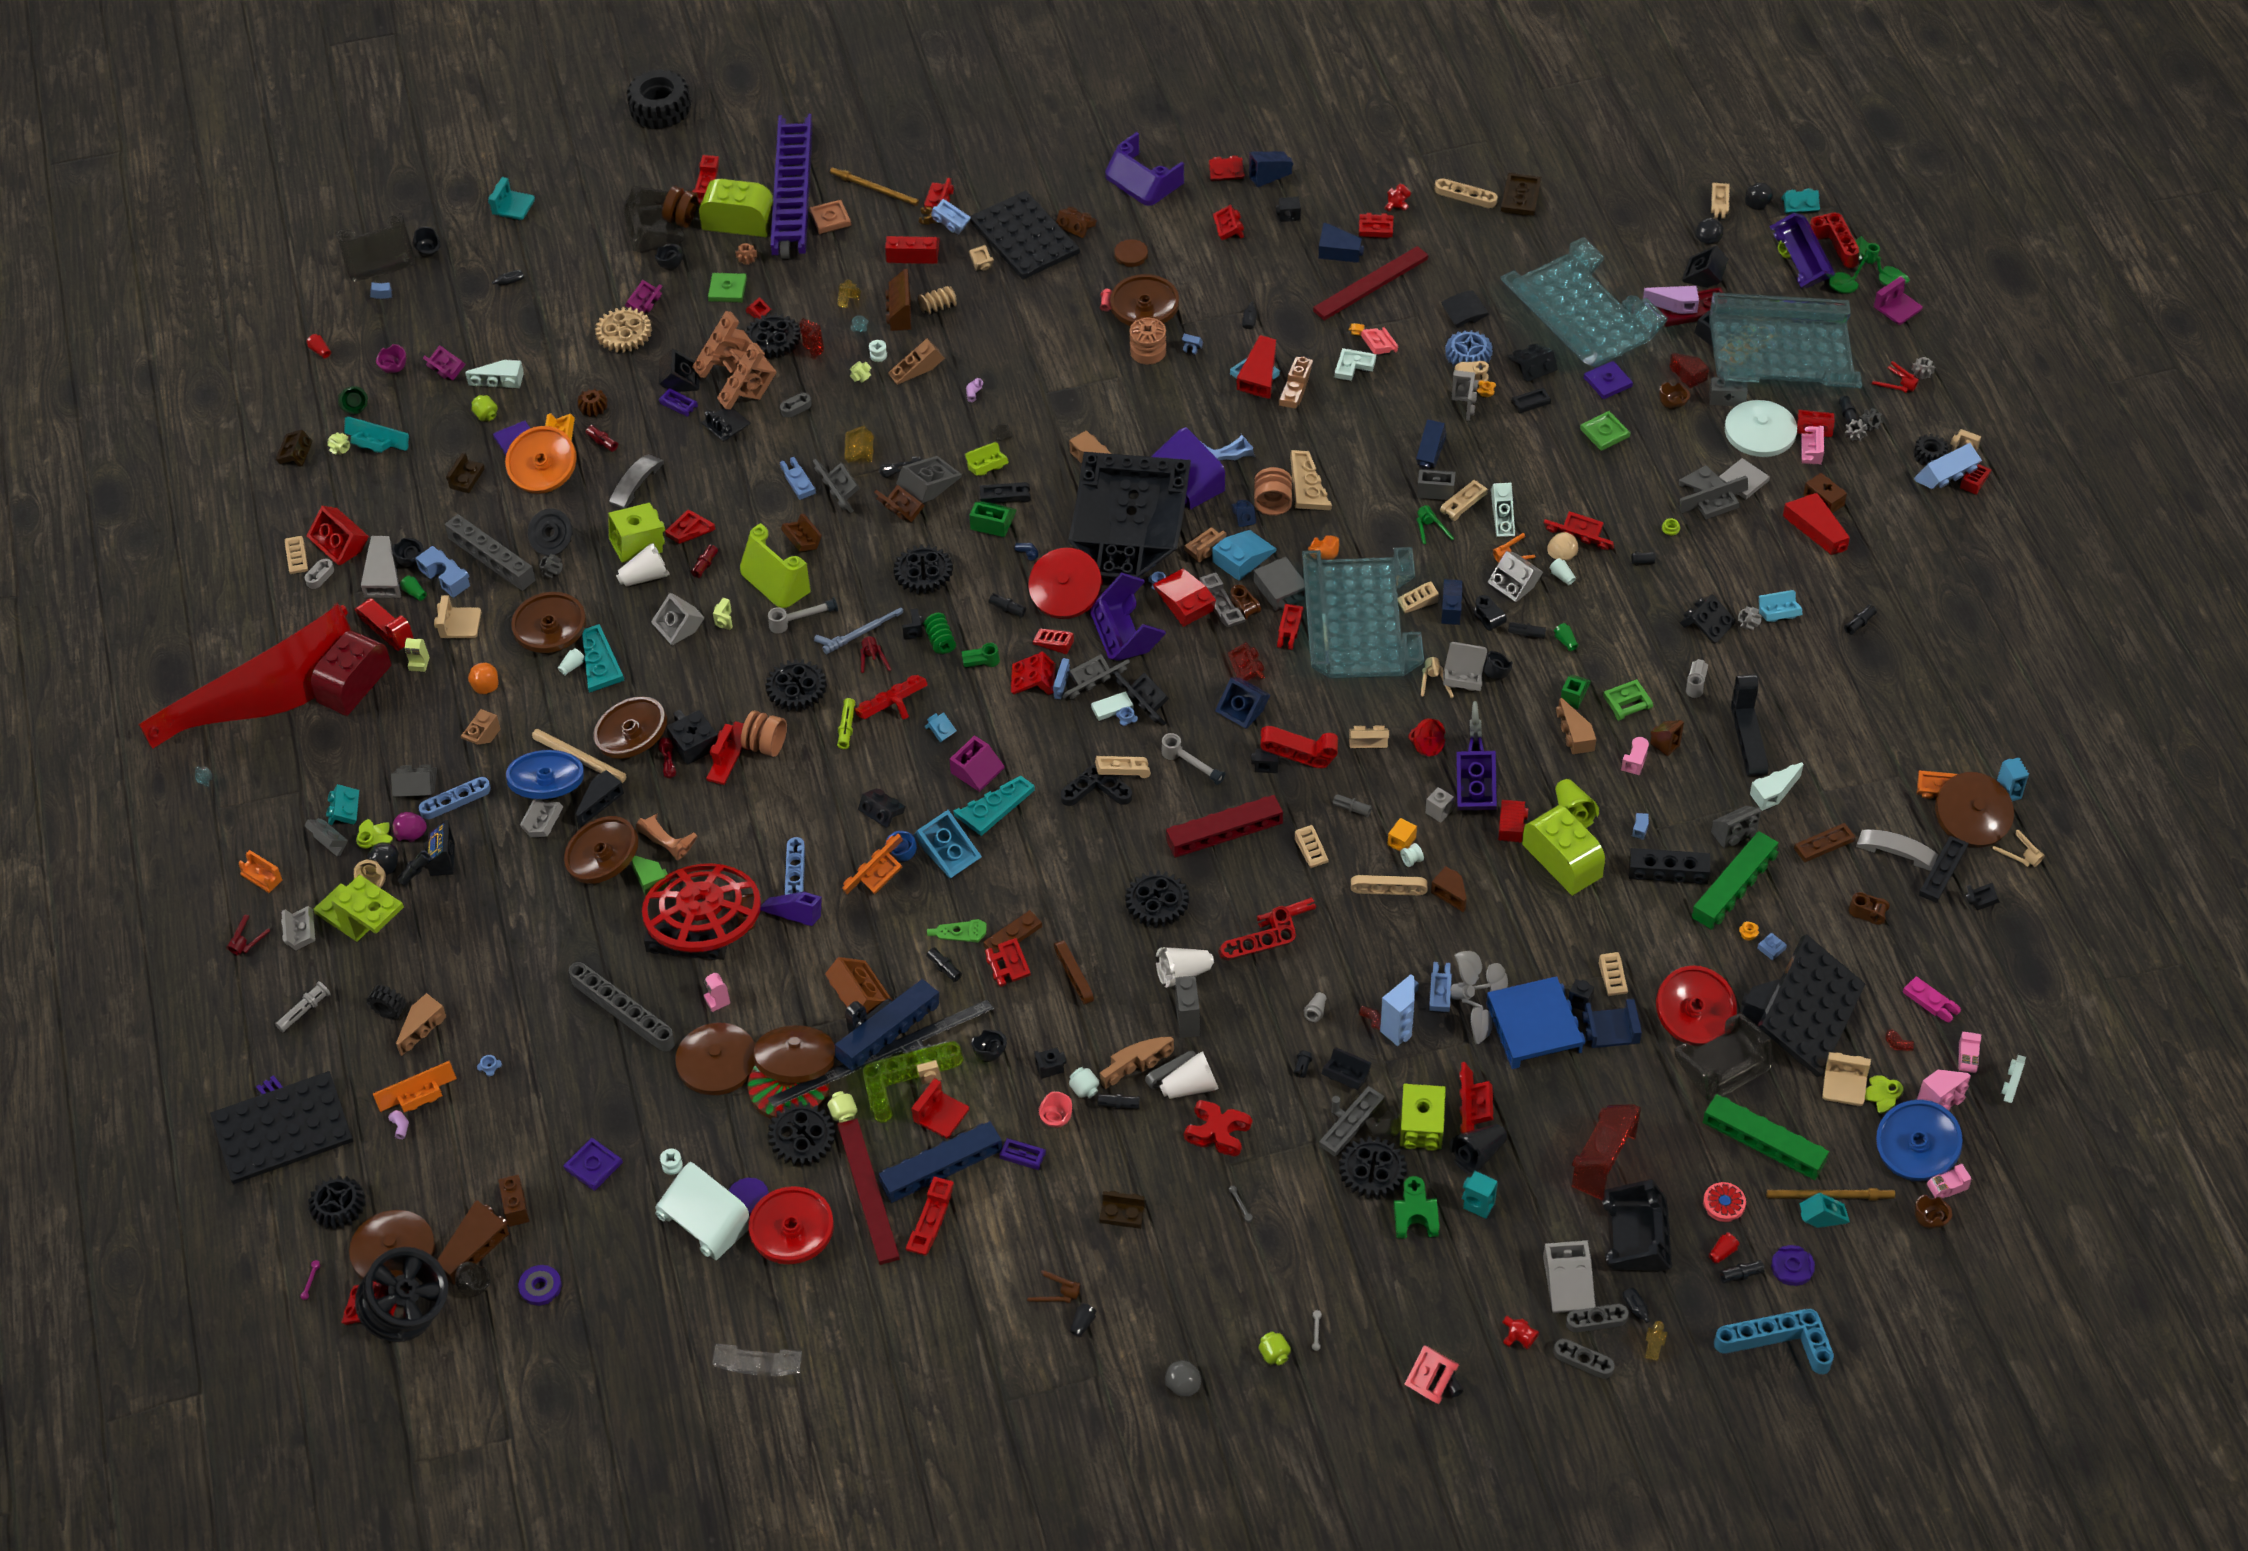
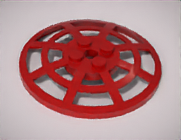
M710 863L687 866L666 875V878L659 880L650 889L642 907L643 922L646 930L657 942L679 951L703 952L726 946L745 935L759 916L761 899L755 882L744 872L734 867ZM699 870H713L712 872H710V871H703V872H695V873L687 874V873H689V872L699 871ZM721 872L733 873L747 882L736 883L730 877L721 874ZM678 876L680 877L672 883H670L664 891H657L662 885H664L671 879ZM697 876H708L705 881L693 882L691 879ZM716 878H720L728 882L729 885L719 887L713 882ZM682 881L686 885L680 892L670 891ZM752 888L754 894L752 909L741 905L742 894L740 889ZM735 891V902L724 900L723 893ZM660 898V914L650 921L647 910L650 899ZM666 898H676L677 905L666 910ZM723 907L731 909L722 918L717 919L716 915ZM679 912L685 918V921L680 923L670 916ZM737 912L748 916L739 927L725 934L721 925L731 920ZM708 919L710 922L708 924L692 925L693 920L701 921ZM665 920L669 925L681 931L676 940L662 934L655 926ZM714 929L718 937L706 941H686L689 931L700 932Z

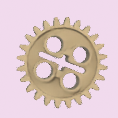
M622 307L621 311L616 308L614 313L609 311V315L603 314L604 319L599 318V323H596L597 328H595L596 337L600 345L603 344L604 348L609 347V351L615 348V351L618 352L619 349H622L623 353L626 349L632 351V347L638 349V344L643 346V341H648L652 331L648 316L644 315L643 311L638 313V309L632 311L631 307L628 310Z

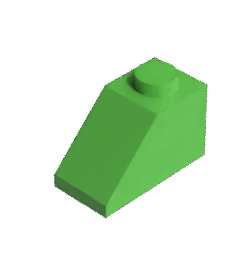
M634 856L631 861L632 868L645 896L659 880L666 878L665 876L668 875L666 869H661L659 862ZM667 883L662 885L657 891L664 890L667 887Z

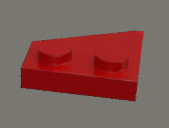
M688 509L665 531V536L680 544L714 531L715 524Z

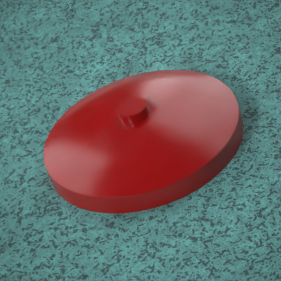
M1059 548L1048 552L1036 562L1029 576V592L1034 604L1046 615L1058 619L1074 618L1087 612L1099 598L1102 589V576L1097 563L1084 551L1075 548Z
M1685 966L1673 971L1662 982L1656 996V1010L1664 1028L1674 1038L1689 1045L1704 1046L1717 1042L1730 1031L1736 1019L1737 1003L1732 988L1721 975L1706 967Z
M784 1187L770 1192L755 1205L749 1218L750 1238L756 1250L768 1260L780 1264H797L814 1258L828 1245L834 1229L833 1215L827 1201L815 1191L804 1187Z

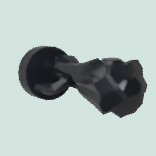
M913 456L911 461L882 464L879 473L883 478H888L895 473L901 472V469H898L897 466L921 461V458Z

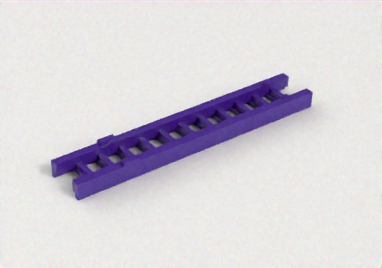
M811 114L805 117V123L786 124V118H782V115L778 116L771 230L772 255H779V243L781 241H798L799 254H806L812 141ZM786 133H804V134H791V135H786ZM804 143V145H785V144ZM785 154H803L795 156H785ZM799 164H803L802 166H789V167H784V165H799ZM802 175V177H783V176ZM788 186H801L796 188H783ZM782 197H801V198H782ZM783 208H800V209H783ZM782 219H800V220H782Z

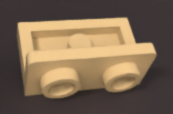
M1375 725L1371 729H1365V726H1354V729H1349L1350 748L1388 747L1389 730L1383 725Z

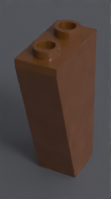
M478 1200L474 1202L437 1259L445 1271L447 1280L453 1285L509 1235L507 1221L501 1215L496 1216L489 1205H483Z

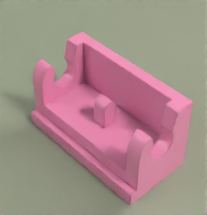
M1824 426L1806 427V432L1813 433H1804L1801 436L1802 463L1822 464L1824 455Z

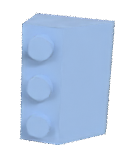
M1968 443L1928 463L1914 480L1931 489L1938 486L1942 488L1950 480L1954 479L1956 481L1964 476V473L1968 472L1970 474L1978 469L1977 465L1982 460L1972 444Z
M1412 974L1382 997L1380 1032L1397 1046L1403 1041H1408L1412 1036L1414 1013V976Z

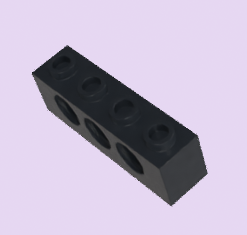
M1631 848L1629 879L1708 884L1710 853Z
M660 922L655 926L662 934L676 940L681 931L668 923ZM714 929L700 932L689 931L686 941L698 942L718 937ZM647 931L644 938L646 952L670 954L672 956H689L691 958L700 957L710 960H724L728 946L703 952H686L671 949L660 944Z

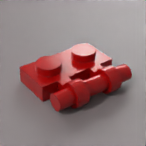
M1372 213L1360 214L1359 236L1393 238V215H1387V213H1382V215H1372Z
M1017 938L998 944V953L994 954L992 948L985 950L987 964L991 966L992 976L997 981L999 987L1006 985L1004 979L1006 976H1010L1012 982L1031 976ZM1002 959L1006 966L1004 969H1000L998 961Z

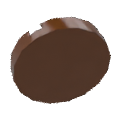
M1124 240L1115 247V260L1119 264H1125L1126 267L1142 265L1145 259L1148 258L1147 246L1139 240Z

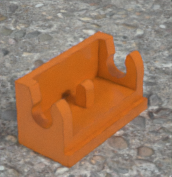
M251 850L246 853V863L241 860L239 861L240 875L268 893L282 881L278 867Z

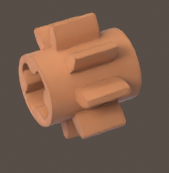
M748 243L738 246L739 251H735L739 263L742 262L746 265L754 262V257H757V251L754 250V246Z

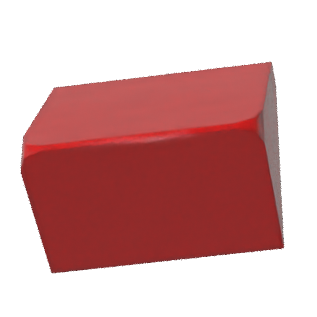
M759 297L745 311L751 316L761 319V315L765 316L771 311V308Z

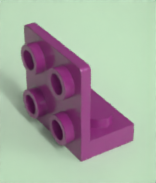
M1901 276L1876 293L1874 308L1898 325L1903 324L1923 309V306L1903 293L1905 279Z

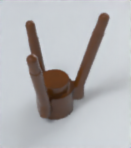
M1042 1270L1041 1274L1062 1284L1060 1294H1064V1297L1027 1298L1029 1302L1063 1301L1070 1303L1071 1299L1077 1300L1081 1283L1070 1281Z

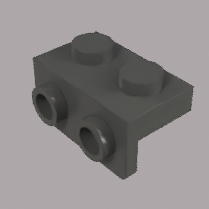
M319 818L316 820L307 819L304 826L313 833V837L333 854L341 856L348 840L326 821Z

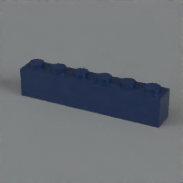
M921 979L835 1044V1058L851 1071L858 1066H862L868 1058L876 1055L885 1045L891 1044L897 1036L905 1033L914 1023L921 1021L930 1011H934L939 1005V991Z
M991 1121L979 1124L968 1132L960 1133L949 1141H943L930 1150H924L911 1159H905L892 1168L884 1169L879 1173L880 1185L890 1202L893 1203L931 1185L933 1177L944 1179L1001 1152L1002 1139Z

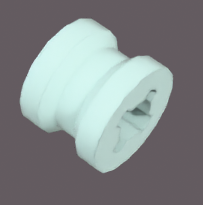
M874 340L869 344L871 360L881 362L887 358L886 343L884 341Z
M1416 843L1412 844L1408 849L1403 848L1400 850L1401 858L1407 867L1413 866L1415 862L1424 860L1423 852Z
M676 1149L663 1151L660 1156L663 1171L668 1175L679 1173L683 1167L679 1151Z

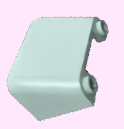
M689 1162L682 1168L656 1205L655 1213L660 1220L670 1222L673 1219L699 1240L701 1252L706 1257L711 1256L715 1261L749 1230V1212L743 1202L692 1162Z

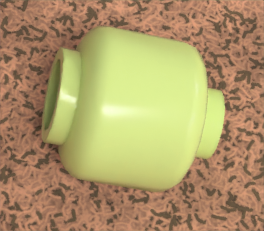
M843 1091L834 1093L832 1099L827 1104L832 1119L839 1123L854 1119V1115L857 1113V1107L852 1095L844 1094Z

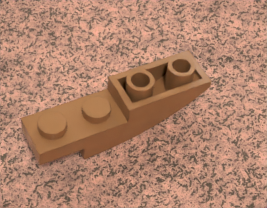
M1306 357L1295 358L1288 374L1287 383L1279 399V406L1297 408V405H1300L1313 363L1312 359H1307Z
M1172 1037L1149 1039L1118 1051L1111 1056V1065L1100 1072V1084L1106 1089L1111 1085L1117 1084L1126 1074L1134 1072L1137 1067L1142 1072L1154 1067L1159 1060L1172 1054L1174 1051V1039Z

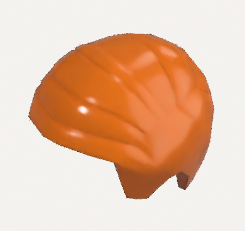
M1329 535L1320 541L1316 537L1308 547V550L1318 560L1331 561L1338 555L1339 538Z
M478 663L471 668L468 681L475 692L487 694L497 689L499 684L498 673L493 665Z

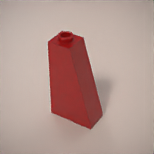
M1262 335L1258 337L1237 376V390L1270 399L1276 355V339Z
M1818 493L1785 503L1783 517L1830 555L1842 553L1848 549L1850 537Z

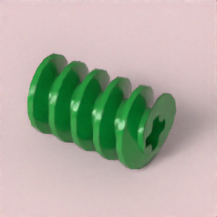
M940 612L928 616L924 622V627L933 650L938 654L952 652L956 647V642L952 636L946 616Z

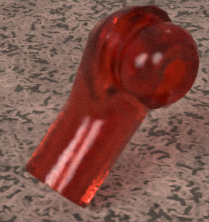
M1361 1006L1359 1015L1372 1019L1371 1027L1380 1029V1013L1375 1009Z
M1893 1029L1886 1032L1885 1039L1893 1049L1913 1051L1914 1041L1903 1040Z

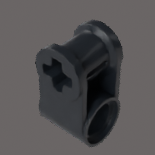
M1480 595L1476 598L1474 615L1488 631L1506 623L1505 613L1489 596Z

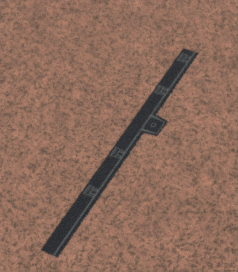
M987 1000L893 1041L891 1044L885 1045L876 1055H872L862 1066L856 1067L853 1071L842 1064L829 1070L819 1078L795 1085L769 1097L768 1100L774 1107H777L899 1051H902L909 1057L925 1049L922 1043L923 1040L994 1008Z

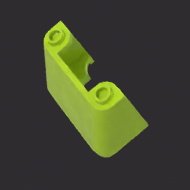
M760 523L750 531L740 564V572L744 578L777 607L787 608L811 592L807 563L798 556H791L783 561L766 546L765 540L769 536L768 530Z

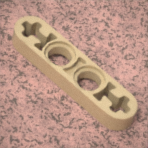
M1438 179L1435 182V192L1439 195L1486 208H1493L1497 205V195L1494 192L1447 179ZM1471 194H1476V195H1478V196H1477V197H1471L1470 195H1471Z
M1356 875L1351 878V890L1359 894L1424 895L1428 891V882L1422 877Z

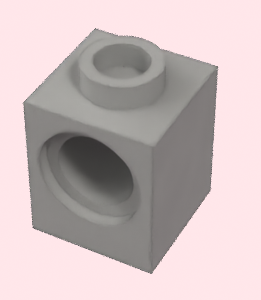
M1438 787L1426 799L1425 813L1441 823L1452 812L1454 797Z

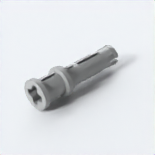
M318 981L316 987L309 993H305L302 997L303 999L275 1022L276 1027L284 1033L287 1028L310 1008H316L319 1001L325 996L328 997L330 995L327 987Z

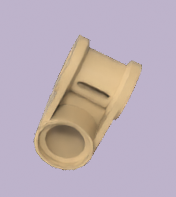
M1485 361L1460 362L1455 365L1454 369L1456 371L1475 372V380H1478V384L1480 381H1488L1487 371L1489 365Z

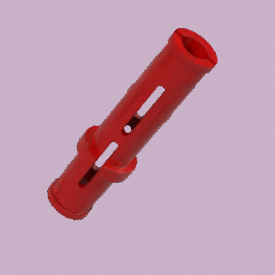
M1312 897L1285 906L1289 910L1291 917L1316 909L1315 904L1307 906V904L1314 902ZM1271 912L1257 916V922L1265 919V921L1258 923L1260 928L1271 924ZM1276 912V919L1279 921L1284 920V914Z

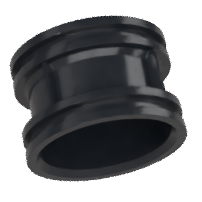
M399 1247L386 1251L373 1262L358 1286L355 1296V1308L360 1322L372 1335L389 1342H405L420 1336L427 1330L446 1302L448 1281L445 1271L433 1256L423 1250L413 1247ZM390 1271H403V1275L394 1277ZM416 1277L417 1279H419L422 1282V1285H419L418 1281L414 1278ZM373 1282L389 1286V1295L376 1299L373 1291ZM419 1297L429 1300V1311L424 1316L415 1304ZM395 1303L404 1306V1319L388 1314Z

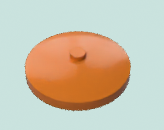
M551 426L533 427L521 433L510 445L506 455V470L511 480L520 489L529 493H547L562 486L572 475L577 459L576 449L571 439L560 429Z

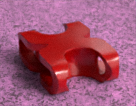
M1203 1100L1198 1101L1194 1108L1195 1114L1198 1118L1206 1121V1124L1187 1126L1183 1134L1185 1140L1200 1147H1208L1214 1142L1218 1152L1230 1156H1238L1242 1149L1241 1142L1229 1134L1233 1131H1248L1253 1123L1252 1118L1248 1114L1234 1109L1227 1110L1221 1114L1220 1107L1217 1104Z

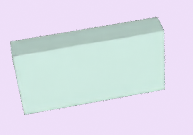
M1126 691L1091 703V708L1098 721L1116 715L1123 707H1131L1133 709V704Z

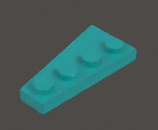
M600 624L586 628L582 636L589 693L624 681V676Z
M1019 776L1000 786L999 790L984 794V797L978 801L973 800L967 803L968 806L954 810V816L982 836L1034 792L1035 786L1024 777Z

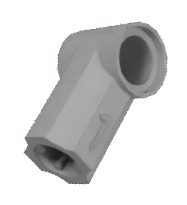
M1697 659V661L1692 662L1686 685V694L1689 697L1698 698L1703 694L1708 664L1704 660Z

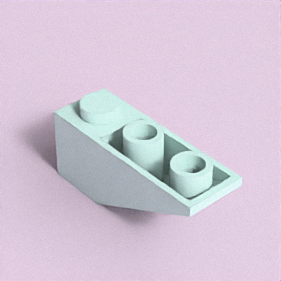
M502 360L466 371L468 385L520 388L524 374L521 361Z
M1493 484L1491 496L1497 537L1515 536L1512 484Z
M1803 763L1790 765L1784 770L1773 772L1767 777L1758 778L1752 782L1750 795L1762 811L1781 802L1800 778Z

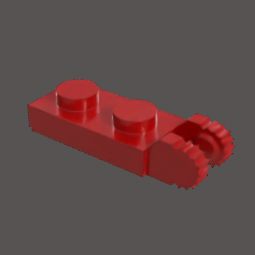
M1285 604L1278 631V648L1283 646L1284 637H1289L1288 648L1293 650L1304 611L1303 606Z

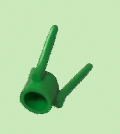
M1426 505L1419 508L1417 512L1419 517L1416 520L1419 524L1421 539L1424 545L1426 540L1423 523L1431 524L1433 521L1437 523L1451 540H1454V537L1438 520L1430 506Z

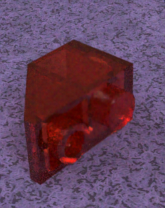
M1676 353L1671 354L1670 369L1689 388L1707 381L1709 367L1699 357Z

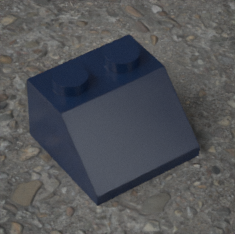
M1231 677L1215 711L1246 729L1263 712L1270 694L1240 677Z

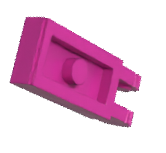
M1917 976L1903 990L1906 996L1934 1016L1937 1015L1948 1023L1953 1020L1952 1014L1958 1015L1961 1011L1955 1002L1943 996Z

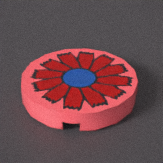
M1715 1183L1708 1187L1704 1194V1209H1706L1707 1214L1717 1221L1731 1222L1733 1219L1740 1218L1745 1211L1746 1198L1739 1187L1731 1183Z

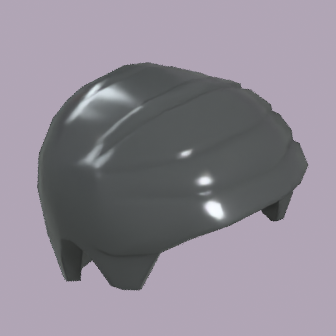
M1180 1360L1168 1367L1165 1374V1384L1175 1395L1187 1397L1199 1390L1201 1376L1198 1369L1192 1363Z

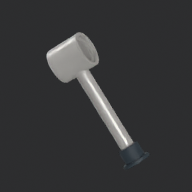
M832 597V600L825 601V604L789 614L783 608H773L768 613L769 628L773 633H783L788 628V621L827 610L828 612L834 610L837 612L836 599Z
M1169 733L1163 736L1161 752L1164 758L1174 760L1180 756L1209 775L1216 785L1223 781L1225 772L1212 769L1184 751L1181 746V739L1177 734Z

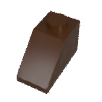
M1682 720L1664 721L1661 725L1655 726L1651 731L1650 744L1666 756H1669L1680 746L1684 722Z
M1445 866L1433 879L1431 893L1464 912L1466 910L1467 898L1462 876L1457 871Z

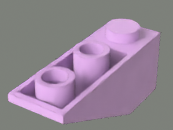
M1696 286L1644 288L1643 302L1683 314L1697 313L1699 298Z

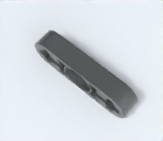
M1188 1051L1153 1070L1146 1076L1145 1082L1152 1090L1158 1089L1159 1085L1163 1084L1162 1079L1194 1057L1196 1053Z
M1621 1304L1573 1310L1567 1315L1566 1326L1571 1332L1575 1333L1619 1327L1626 1324L1629 1313L1628 1309ZM1615 1312H1619V1315H1622V1317L1618 1318ZM1599 1314L1603 1317V1321L1594 1322L1591 1316ZM1576 1318L1580 1323L1576 1324L1573 1319Z
M1560 1339L1555 1343L1554 1356L1559 1361L1602 1379L1612 1376L1614 1362L1611 1358L1567 1339ZM1566 1347L1567 1351L1561 1353L1560 1350ZM1587 1355L1590 1361L1582 1363L1578 1360V1356ZM1594 1359H1595V1360H1597V1361H1596V1363H1595V1366L1593 1367L1592 1365H1593V1361H1594ZM1604 1364L1607 1365L1605 1370H1601Z

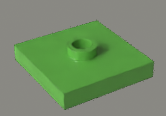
M713 273L708 300L743 302L747 275Z
M1610 411L1580 425V430L1601 451L1630 437V432Z

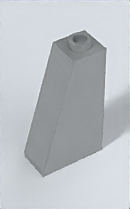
M371 536L361 582L364 597L401 598L397 569L389 536Z

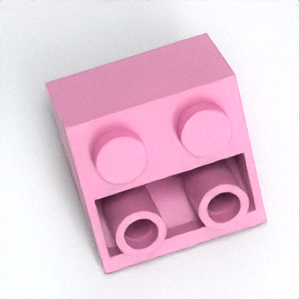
M1937 1070L1923 1080L1917 1100L1932 1101L1950 1110L1953 1105H1959L1964 1101L1971 1076L1963 1072Z

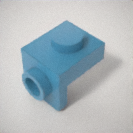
M944 712L939 716L936 713L928 718L929 723L924 726L926 729L930 728L939 742H942L957 731Z

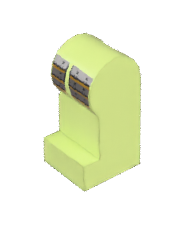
M407 638L405 653L409 661V671L425 672L430 657L424 640Z

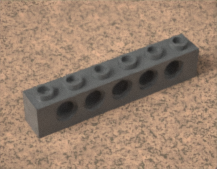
M459 514L445 523L448 539L521 591L536 581L530 564Z

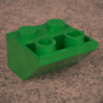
M983 501L975 502L969 515L971 530L1005 537L1016 514V509Z

